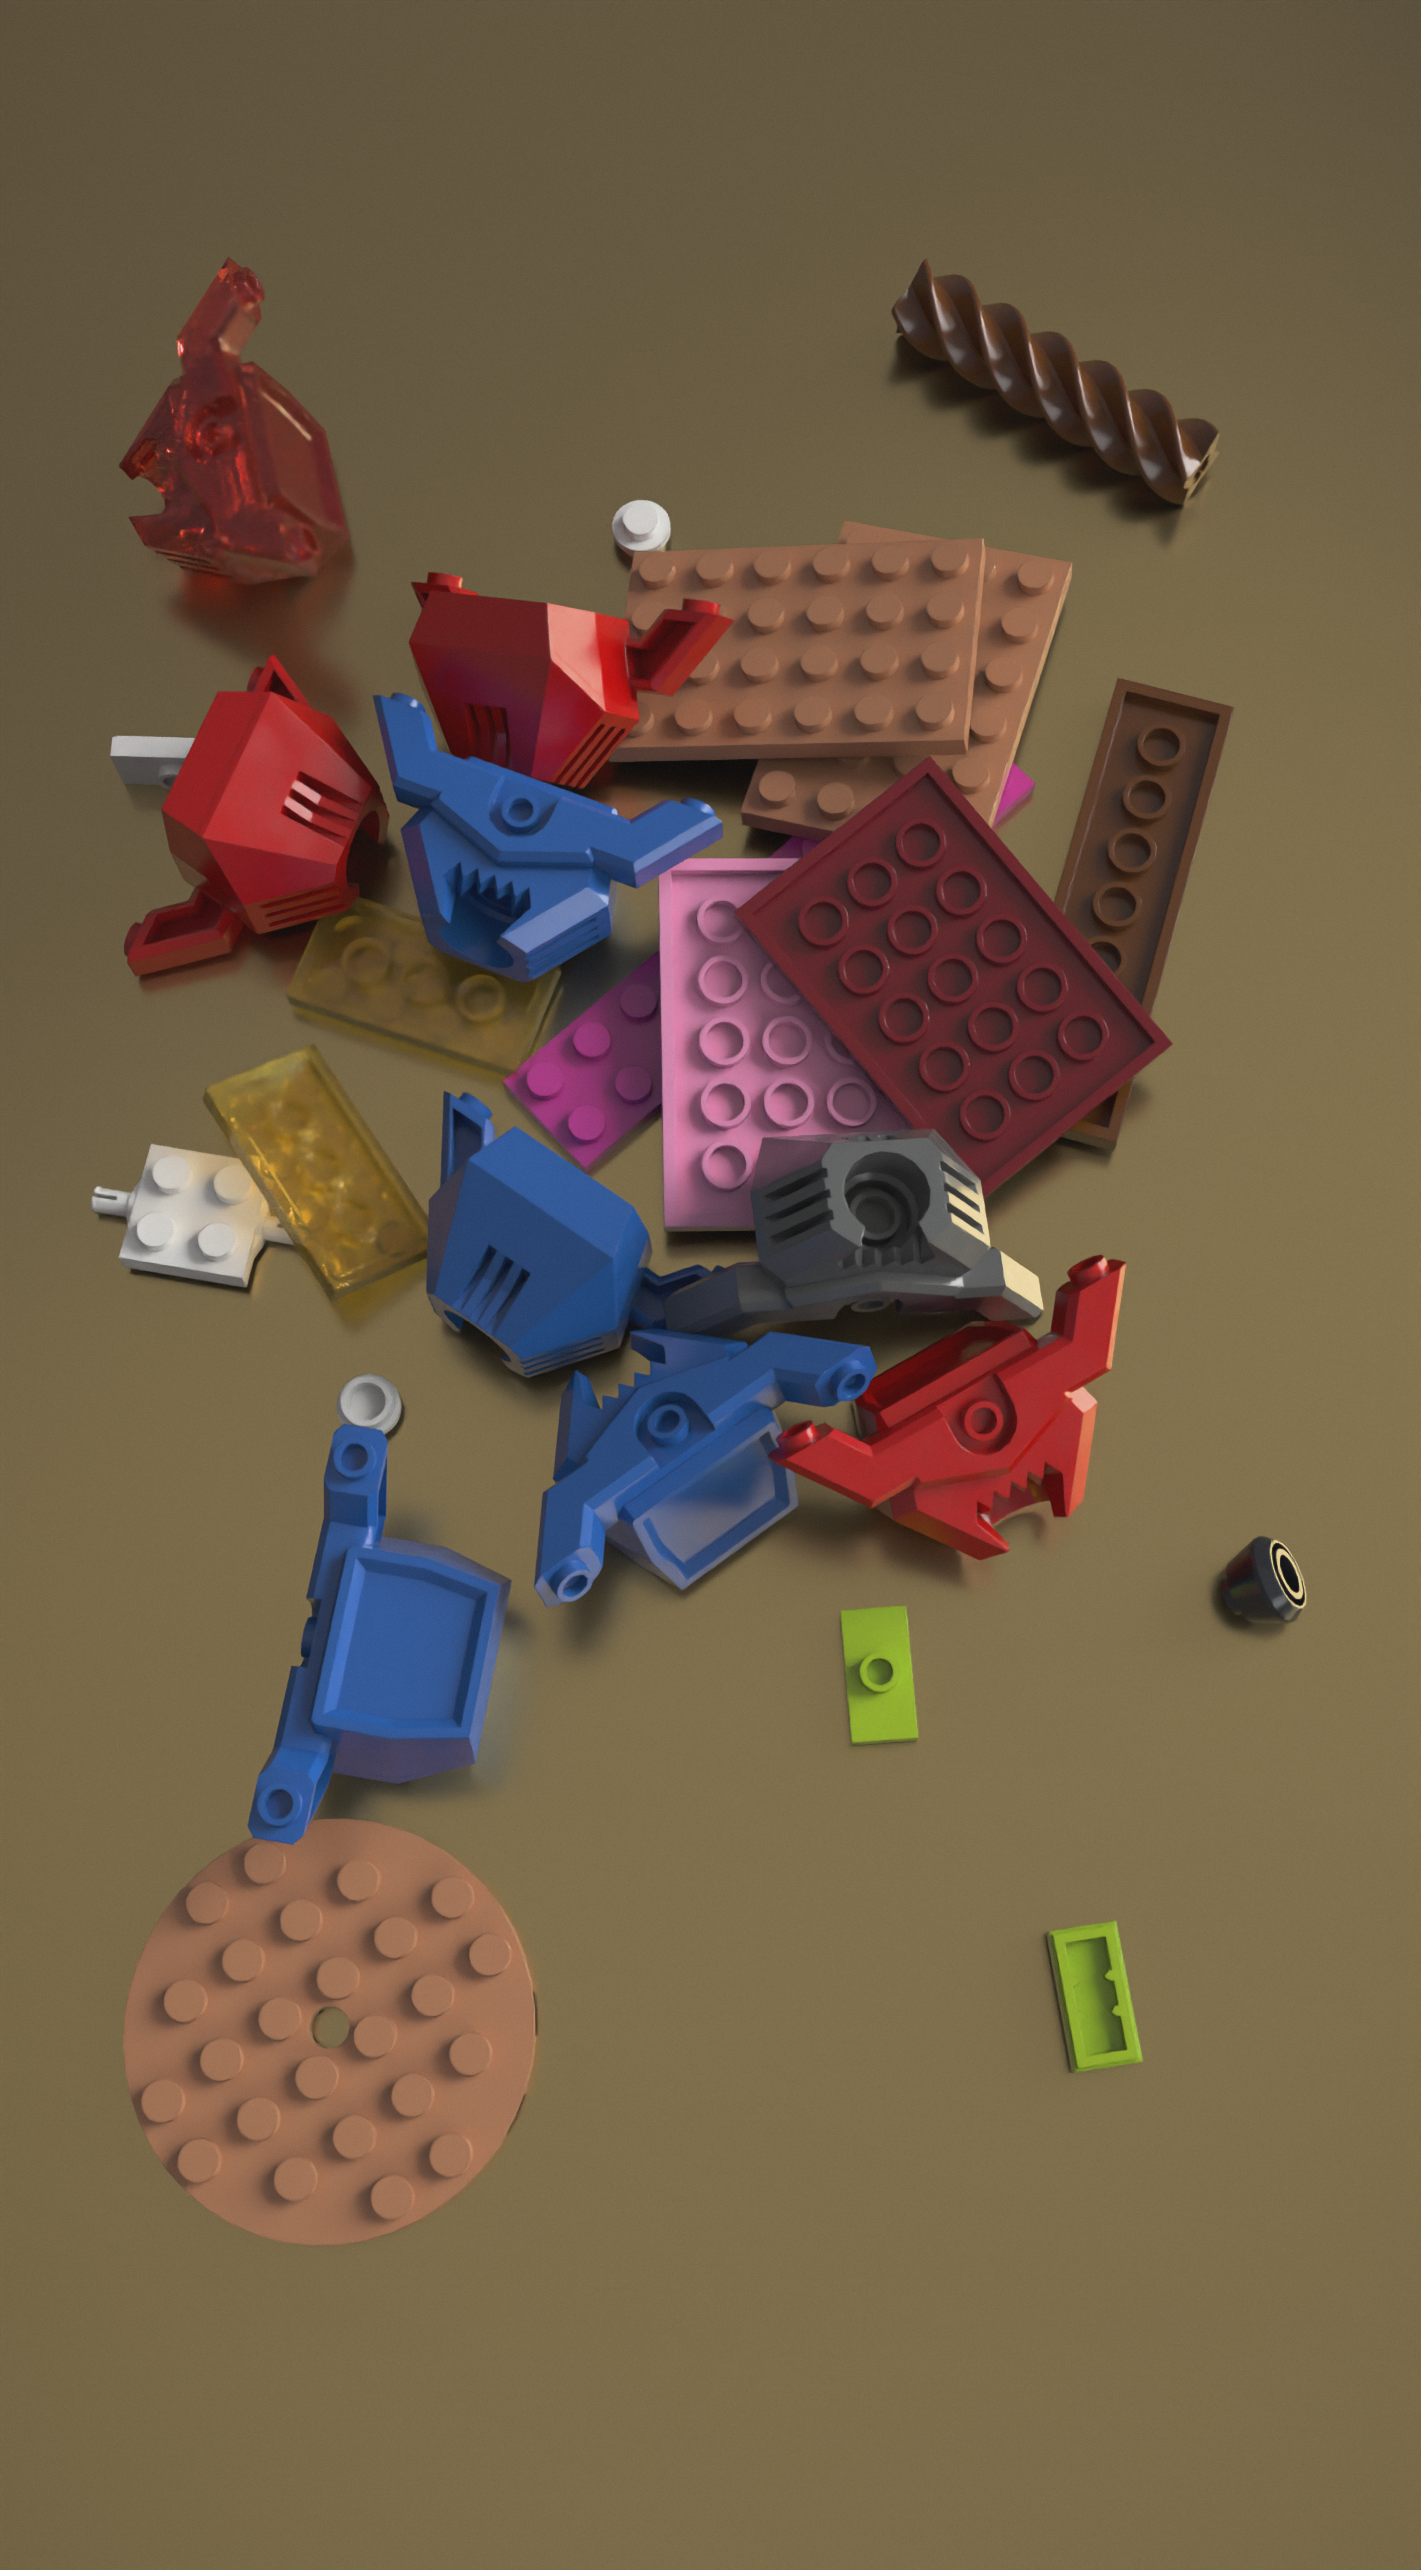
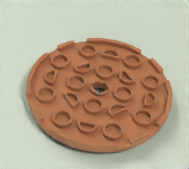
M355 1819L311 1820L304 1836L293 1845L252 1837L217 1857L180 1890L153 1928L136 1964L124 2016L123 2051L126 2079L139 2124L153 2152L165 2169L192 2198L211 2213L231 2225L252 2234L283 2243L325 2246L367 2241L398 2231L438 2210L465 2189L486 2167L502 2145L515 2119L523 2096L527 2091L536 2045L534 1988L526 1955L514 1927L488 1888L458 1860L422 1837L396 1827ZM336 2007L347 2016L349 2032L346 2039L339 2046L327 2049L314 2041L313 2023L320 2010Z

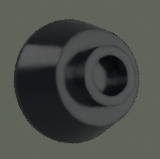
M1258 1536L1228 1562L1226 1577L1221 1579V1590L1226 1604L1234 1614H1242L1248 1621L1258 1623H1291L1297 1620L1306 1605V1589L1294 1557L1282 1542L1265 1536Z

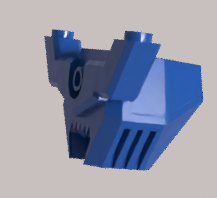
M393 693L390 698L382 695H372L396 799L398 802L419 809L400 830L427 940L442 953L520 982L532 981L612 934L617 882L637 889L723 838L722 821L715 817L716 814L709 805L697 799L683 798L680 803L673 800H663L629 820L618 816V811L611 806L473 756H468L463 760L441 752L437 748L430 716L425 713L426 710L419 701L402 693Z
M444 1091L440 1188L429 1199L426 1294L431 1302L434 1313L457 1333L461 1331L465 1319L496 1342L507 1353L501 1360L510 1370L529 1378L620 1347L627 1325L636 1331L647 1329L667 1330L663 1300L672 1292L724 1269V1267L716 1265L711 1272L697 1264L660 1277L648 1268L653 1254L650 1235L634 1206L516 1126L497 1138L494 1125L489 1121L493 1114L485 1104L466 1092H463L458 1099L451 1093Z
M665 1329L629 1332L631 1335V1349L650 1361V1375L634 1372V1387L618 1384V1398L603 1395L602 1409L598 1404L589 1378L576 1370L561 1396L553 1473L555 1484L544 1491L542 1495L534 1589L546 1607L558 1606L562 1602L575 1601L587 1593L592 1586L593 1580L598 1576L603 1567L605 1540L643 1568L683 1590L798 1507L795 1472L774 1463L766 1457L771 1451L779 1447L776 1438L783 1432L774 1409L786 1401L818 1407H831L840 1401L847 1402L856 1399L867 1389L878 1369L870 1347L772 1331L767 1332L749 1346H747L745 1341Z
M343 1424L333 1434L324 1475V1519L306 1599L311 1603L312 1617L310 1616L307 1619L302 1636L301 1657L304 1659L300 1667L291 1666L274 1747L258 1775L247 1825L253 1838L291 1845L304 1836L330 1784L332 1773L399 1784L476 1763L512 1580L447 1547L382 1536L387 1516L388 1441L382 1430Z

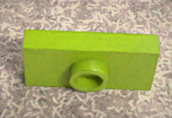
M906 1605L840 1610L851 1746L917 1741L918 1727Z
M1111 1921L1048 1931L1046 1933L1072 2073L1143 2062L1117 1922Z

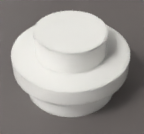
M636 500L623 505L616 512L612 522L615 542L625 553L632 557L634 552L660 551L670 537L669 516L660 505L652 501Z
M364 1374L351 1379L341 1389L336 1404L337 1415L342 1425L348 1424L382 1430L384 1435L396 1425L402 1409L401 1398L395 1386L386 1378L375 1374Z

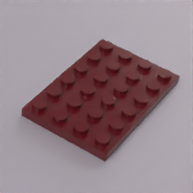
M930 755L734 911V918L910 1130L934 1128L981 1180L983 1199L1173 1045L1167 1035Z

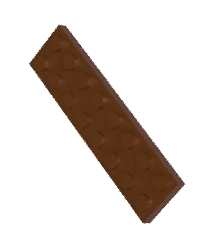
M1117 678L1054 903L1151 1017L1235 707ZM1135 1077L1061 1137L1114 1151Z

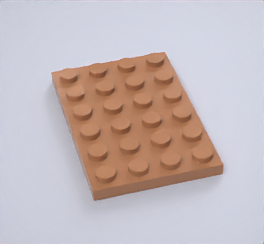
M844 520L836 544L948 539ZM985 546L986 560L967 755L930 756L992 829L1071 582L1072 562ZM929 755L759 759L740 810L742 825L822 842Z
M984 539L634 552L624 619L629 622L630 637L642 638L664 609L682 610L683 599H697L720 604L719 615L735 621L673 697L636 692L640 720L610 755L608 761L967 755L986 560Z

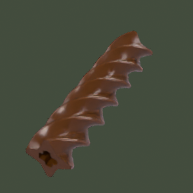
M927 258L921 263L909 288L892 308L891 313L897 324L896 333H902L917 351L930 358L950 362L964 379L976 386L997 390L1001 397L1019 412L1038 419H1046L1050 427L1059 436L1073 444L1094 448L1099 457L1117 471L1131 476L1143 477L1147 485L1158 496L1169 502L1184 506L1201 477L1219 454V451H1215L1220 432L1213 424L1199 418L1177 420L1170 402L1156 390L1138 389L1127 391L1122 375L1114 365L1102 360L1078 362L1072 344L1065 336L1053 331L1030 334L1025 319L1018 308L1002 302L981 305L976 289L969 279L957 274L933 277Z

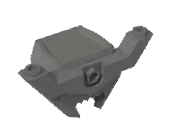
M934 1128L763 1137L750 1193L759 1261L737 1262L672 1292L663 1300L667 1330L718 1338H726L761 1323L835 1319L838 1311L845 1305H851V1309L857 1312H871L889 1306L890 1302H894L898 1315L976 1310L992 1321L1037 1318L1044 1311L1038 1276L997 1248L991 1247L981 1180Z

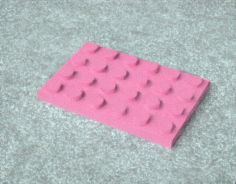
M688 858L658 876L664 1231H755L750 1193L763 1137L910 1130L734 918V911L801 858Z

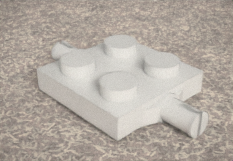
M154 1144L150 1146L142 1178L134 1187L132 1193L97 1186L94 1189L95 1196H92L91 1201L93 1213H104L127 1218L128 1227L119 1255V1259L124 1267L240 1287H247L254 1258L263 1248L266 1241L302 1247L307 1227L305 1220L299 1221L271 1216L269 1200L276 1177L273 1164Z

